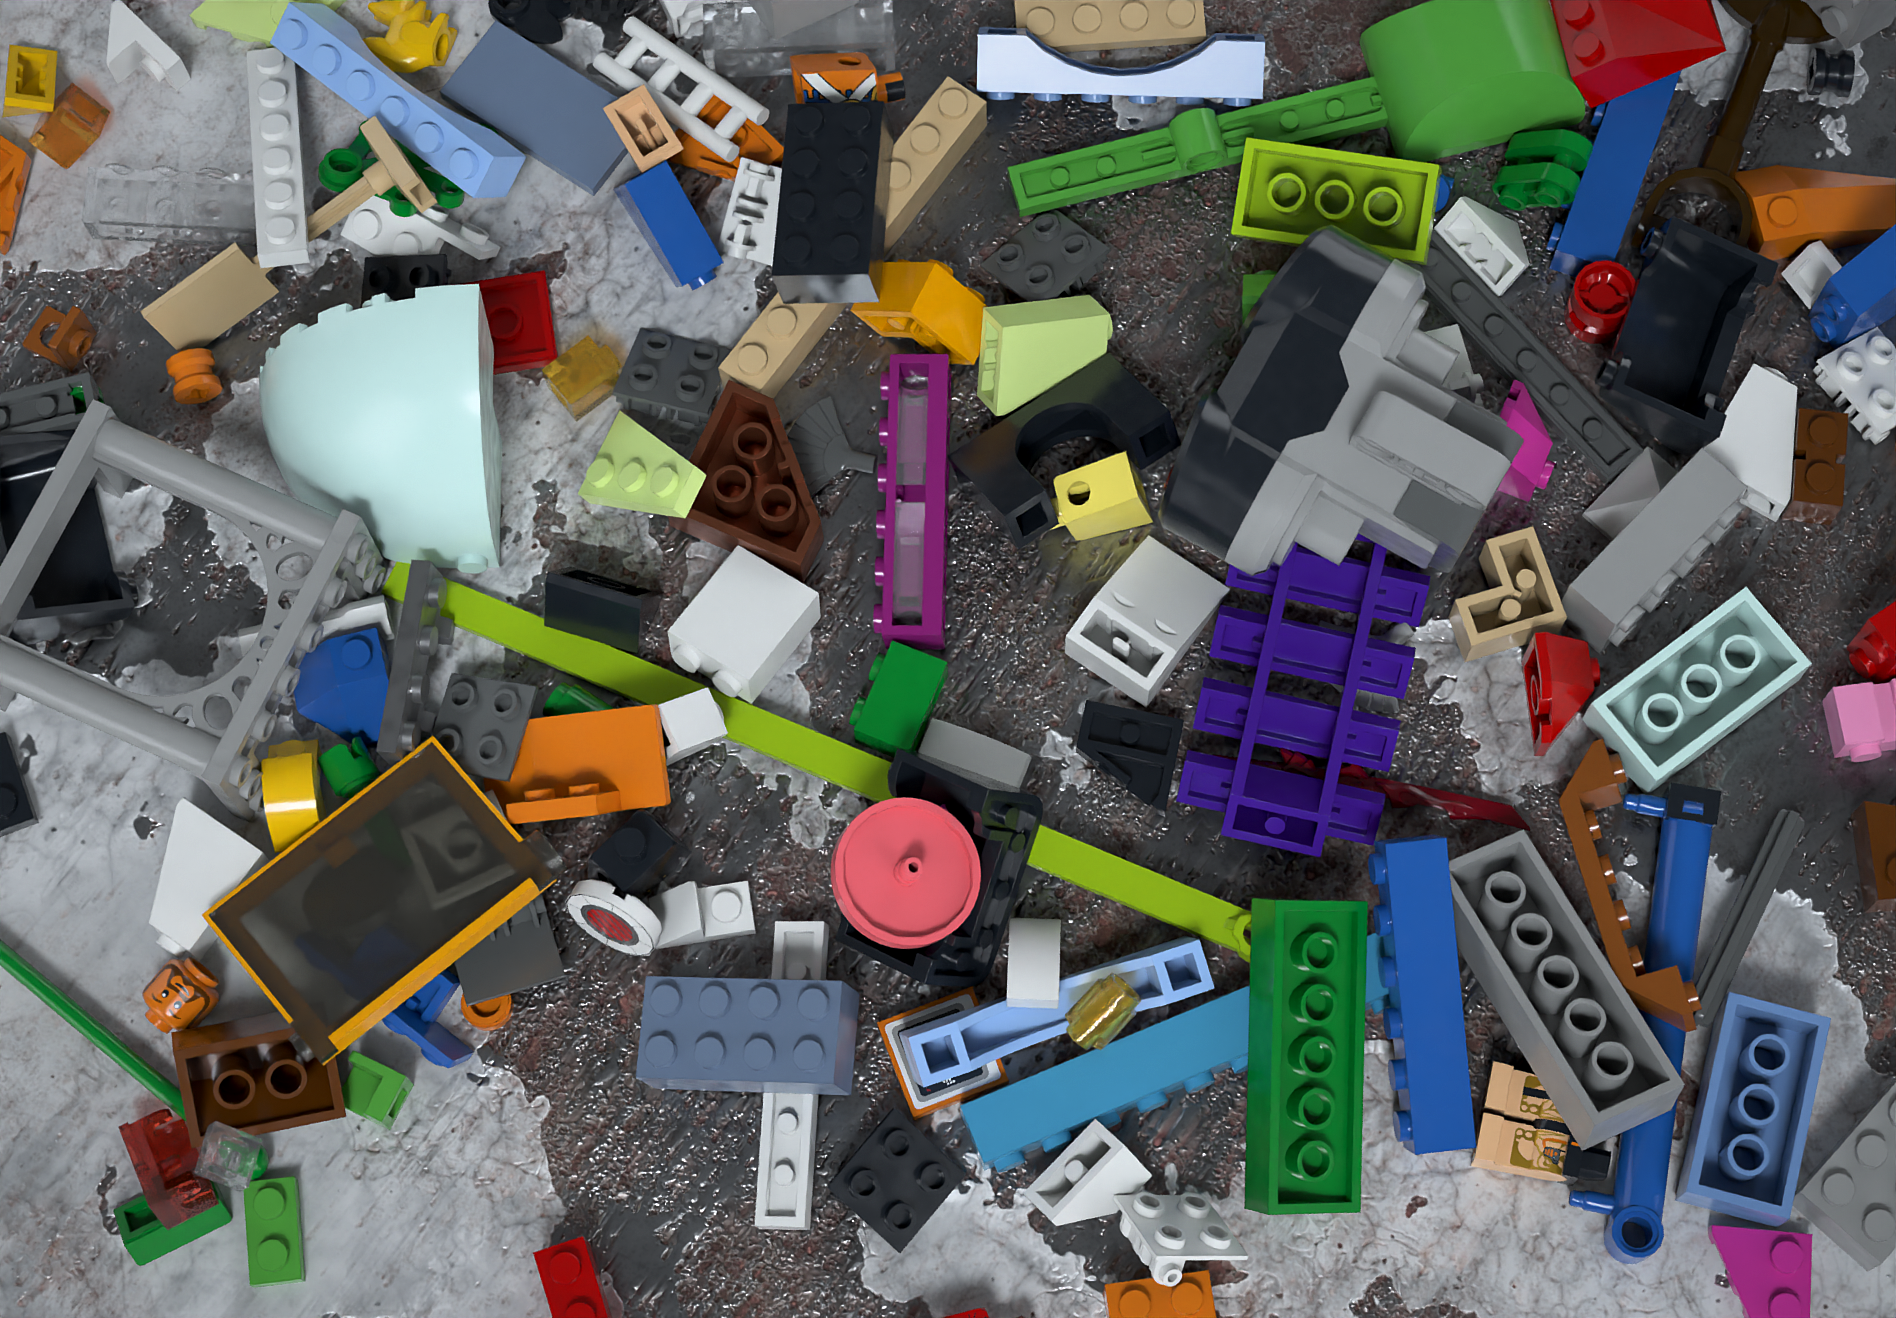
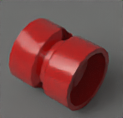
M1605 260L1595 261L1585 266L1579 272L1564 309L1565 323L1570 332L1579 340L1590 344H1601L1618 336L1636 285V281L1629 270L1619 263Z

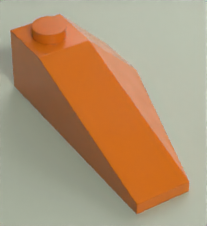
M1782 165L1736 172L1734 181L1748 197L1753 216L1750 236L1747 242L1748 248L1771 260L1799 256L1809 244L1819 240L1823 242L1827 249L1874 242L1896 224V179Z

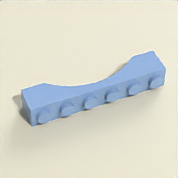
M288 3L270 44L370 119L376 116L388 134L471 197L496 198L507 196L527 156L492 130L444 107L400 78L370 51L361 39L357 28L325 4Z
M1183 936L1059 978L1058 1009L1007 1007V996L899 1032L914 1082L922 1087H926L968 1073L996 1059L1052 1037L1115 1017L1167 1005L1214 989V984L1200 940Z

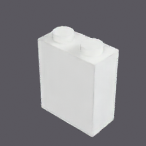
M738 545L668 630L672 658L684 670L695 673L697 670L710 678L713 684L729 697H736L738 695L752 704L821 618L819 593Z

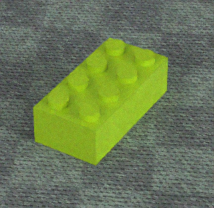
M1246 137L1231 234L1237 238L1299 247L1316 229L1334 225L1401 262L1427 265L1442 168L1438 164Z

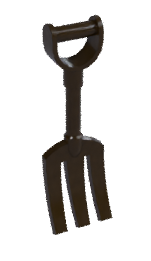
M1718 0L1725 11L1736 22L1749 30L1747 50L1715 133L1708 137L1697 167L1676 171L1659 182L1648 199L1630 246L1640 249L1650 229L1653 227L1659 229L1668 220L1665 217L1654 214L1662 202L1676 194L1695 192L1707 194L1724 206L1733 221L1735 229L1734 243L1744 248L1746 247L1753 216L1748 197L1734 181V177L1744 154L1742 144L1776 55L1783 51L1785 43L1815 44L1836 38L1826 31L1821 19L1806 2L1801 0Z

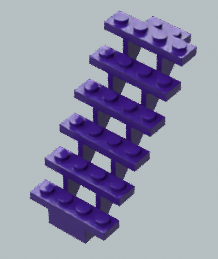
M1359 533L1355 540L1373 543L1370 563L1345 557L1340 566L1309 549L1297 547L1298 543L1296 542L1281 566L1273 562L1264 573L1250 576L1229 564L1225 585L1273 595L1269 615L1220 605L1209 656L1257 667L1254 686L1252 688L1204 677L1193 729L1241 739L1238 758L1235 761L1187 750L1176 802L1225 812L1221 835L1307 855L1321 856L1326 835L1374 846L1386 794L1338 784V777L1342 762L1386 772L1390 770L1401 720L1353 710L1357 689L1404 699L1416 648L1369 638L1371 621L1373 617L1419 627L1431 576L1383 566L1387 549ZM1286 598L1358 614L1355 634L1283 619L1282 614ZM1270 670L1343 686L1339 707L1266 691ZM1254 742L1327 758L1324 780L1250 764Z

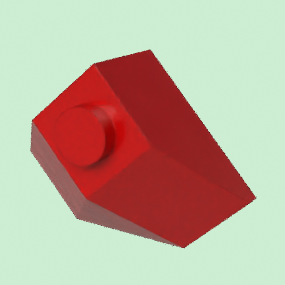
M1538 632L1534 634L1521 660L1534 756H1544L1587 704L1595 690L1594 687H1599L1600 668L1597 657H1590L1588 642L1548 632Z

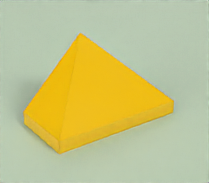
M9 44L2 118L53 112L57 51Z

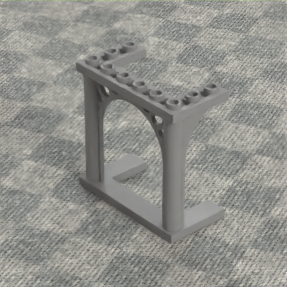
M93 399L0 566V710L5 712L15 693H19L183 768L203 780L232 815L250 823L255 812H261L265 808L261 763L253 754L259 741L265 742L270 737L277 720V715L274 713L283 696L289 697L295 690L300 678L298 667L306 652L311 653L318 646L324 630L322 622L329 608H336L343 596L355 602L367 599L370 593L376 594L386 575L385 562L361 516L342 509L339 517H335L128 426L119 420L110 406ZM93 476L105 492L120 499L123 498L132 479L136 478L225 518L238 527L255 546L262 560L267 579L268 594L265 617L257 638L249 651L221 678L197 690L170 696L142 695L114 686L5 637ZM254 524L261 528L256 531L252 525ZM271 536L276 537L281 544L284 543L285 538L293 541L282 545L275 552L268 549V542ZM307 556L313 560L311 570L302 578L284 580L278 576L280 565L291 557ZM285 593H298L290 600V609L280 607L281 599ZM267 639H272L273 642L268 651L263 650V642ZM244 678L250 679L251 683L249 686L245 685L244 697L240 700L234 693V688L239 680ZM217 696L225 698L232 708V719L229 725L223 729H216L210 726L205 715L208 701ZM182 707H192L194 728L186 725L189 722L187 717L175 716ZM153 709H163V712L159 713Z

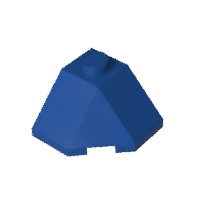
M376 627L327 639L318 645L313 652H307L298 667L300 678L294 690L297 711L312 722L318 723L339 735L341 739L349 744H352V740L355 737H361L365 746L378 743L391 665L386 643Z

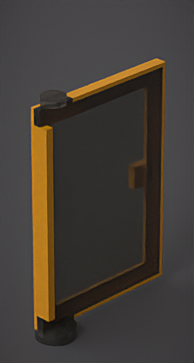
M431 736L418 746L414 752L409 753L403 760H400L205 911L202 916L295 1030V1033L288 1040L307 1063L316 1056L324 1066L555 883L556 879L568 869L555 849L538 830L533 831L523 840L437 739Z

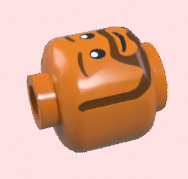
M188 957L185 961L170 959L145 986L142 992L143 999L149 1007V1010L145 1013L146 1018L166 1034L173 1028L181 1031L198 1027L219 1001V993L216 989L219 980L208 968L192 957Z

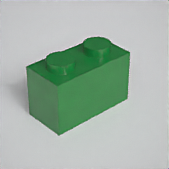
M892 640L887 653L879 652L873 662L868 679L874 683L867 699L860 696L853 708L849 724L855 726V743L895 758L897 748L916 751L948 678V662Z

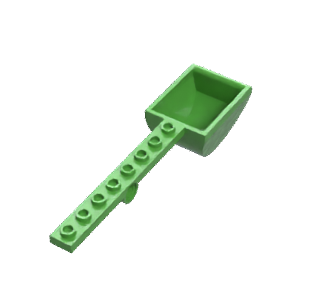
M1432 0L1385 18L1361 34L1359 44L1368 68L1369 78L1220 115H1215L1214 110L1210 108L1192 109L1173 118L1167 128L1010 166L1007 168V175L1019 216L1023 217L1240 163L1243 160L1246 137L1309 146L1386 126L1397 159L1428 162L1508 142L1517 133L1553 130L1576 125L1585 116L1584 99L1571 78L1559 31L1548 0Z

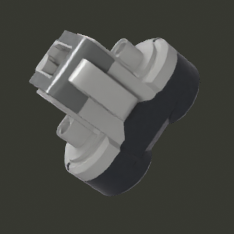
M1334 225L1323 226L1316 229L1297 248L1251 309L1240 330V337L1244 346L1220 388L1213 387L1205 390L1202 394L1176 461L1164 484L1163 490H1165L1158 516L1162 527L1250 576L1266 572L1273 562L1281 566L1296 542L1340 566L1358 533L1421 568L1426 569L1429 565L1439 571L1450 573L1524 440L1518 433L1507 427V422L1501 417L1442 386L1460 352L1417 329L1429 305L1428 302L1422 299L1426 290L1423 274Z

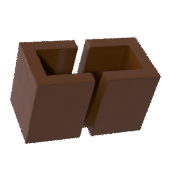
M1799 408L1796 412L1791 499L1781 513V520L1830 525L1843 507L1845 464L1840 463L1846 456L1849 413Z

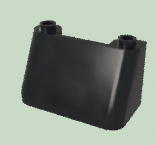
M1672 216L1659 229L1651 228L1643 241L1640 254L1646 257L1611 356L1606 357L1600 365L1595 377V384L1600 386L1599 396L1669 449L1689 457L1721 435L1727 415L1719 412L1725 401L1719 397L1730 361L1744 321L1755 313L1757 307L1753 303L1757 293L1755 289L1759 284L1767 288L1772 285L1779 263Z
M76 429L0 436V566ZM94 476L5 637L29 646L126 619L131 615L134 608L137 607L138 590L135 580L133 578L128 579L123 570H113L94 490L97 484Z
M897 748L894 761L890 765L887 774L888 788L891 795L896 798L922 799L938 806L945 804L949 813L965 827L975 844L980 860L981 882L978 897L969 916L956 930L928 946L899 949L879 944L856 930L843 913H841V922L835 940L923 984L961 987L977 986L985 980L994 964L1042 820L1043 803L1039 797L1020 788L913 750Z

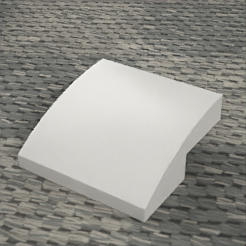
M934 718L930 722L918 751L924 755L1020 788L1032 759L1029 754L1007 744Z

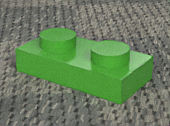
M295 1176L243 1182L250 1286L257 1288L305 1282L298 1179Z

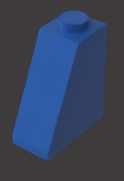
M667 161L659 163L613 189L675 287H683L689 284L693 291L717 277L713 269L724 262Z

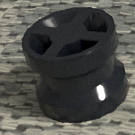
M1813 48L1807 68L1806 86L1808 95H1821L1824 91L1833 92L1836 97L1848 98L1851 93L1855 71V55L1853 50H1841L1837 54H1829L1824 48Z

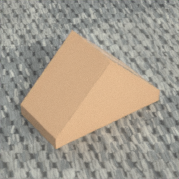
M644 84L603 108L640 173L646 172L684 149Z

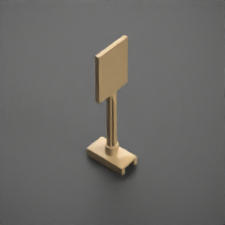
M376 116L362 124L360 129L378 161L362 172L364 176L307 217L308 242L318 237L376 193L381 196L394 185L421 213L437 203V200L392 136H389ZM233 243L140 312L178 352L203 348L279 292L277 287L266 276V273L274 267L260 268L258 255L250 258L236 243Z

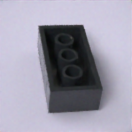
M884 101L788 104L771 275L783 304L865 303L880 301L894 130Z

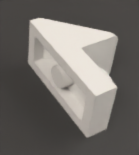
M115 0L111 4L107 48V67L115 82L120 84L137 68L142 66L156 82L159 83L165 79L178 91L191 79L181 58L121 0Z
M689 881L649 898L650 910L660 921L662 933L659 936L661 938L656 945V949L756 934L748 881L697 888L695 881Z

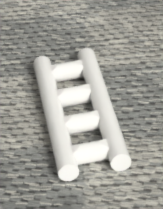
M629 17L623 25V31L631 36L632 39L615 59L605 52L598 54L593 62L594 68L628 92L644 84L667 120L725 161L732 162L739 154V146L731 142L730 139L747 118L758 126L764 124L769 117V109L636 17ZM647 49L665 60L648 82L630 71ZM680 72L698 83L681 106L663 94ZM713 95L732 107L715 129L696 117Z

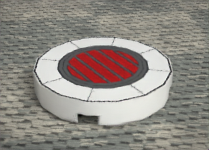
M594 879L578 881L565 901L567 911L574 921L590 936L606 946L630 955H650L661 938L659 936L662 933L660 921L652 910L634 896L627 894L623 900L619 896L612 894L616 887H613L610 883Z

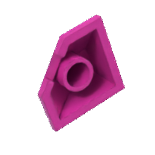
M1514 380L1499 417L1507 422L1506 426L1518 433L1524 442L1497 490L1529 502L1535 487L1545 490L1555 462L1547 460L1553 443L1524 383Z

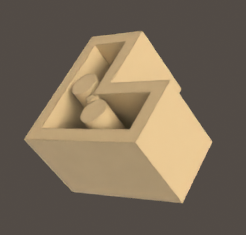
M1533 526L1486 540L1479 556V561L1490 590L1456 599L1448 616L1464 663L1531 642L1534 634L1538 632L1558 635L1567 618Z

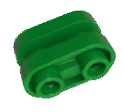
M1564 129L1514 134L1505 153V158L1511 165L1499 169L1492 190L1499 197L1498 201L1503 206L1517 211L1524 210L1526 207L1548 206L1557 208L1563 204H1570L1574 201L1581 183L1575 171H1582L1587 167L1593 151V145L1582 135Z

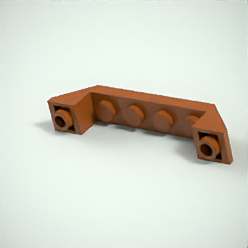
M1596 740L1591 744L1558 801L1611 968L1636 1008L1685 1032L1697 1030L1693 1012L1702 1010L1693 980L1682 982L1677 965L1646 974L1638 946L1634 945L1627 948L1622 931L1631 929L1630 921L1623 900L1620 899L1612 902L1608 885L1617 883L1608 854L1598 856L1593 843L1594 840L1602 838L1594 811L1621 803L1622 798L1618 784L1627 782L1619 754L1616 753L1609 756L1604 740Z

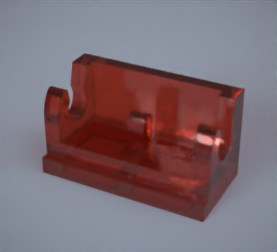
M161 1109L131 1124L127 1122L118 1128L148 1206L164 1227L169 1230L218 1205L219 1201L197 1147L191 1148L187 1123L180 1119L169 1123L163 1128L155 1129L159 1125L173 1119L170 1109Z

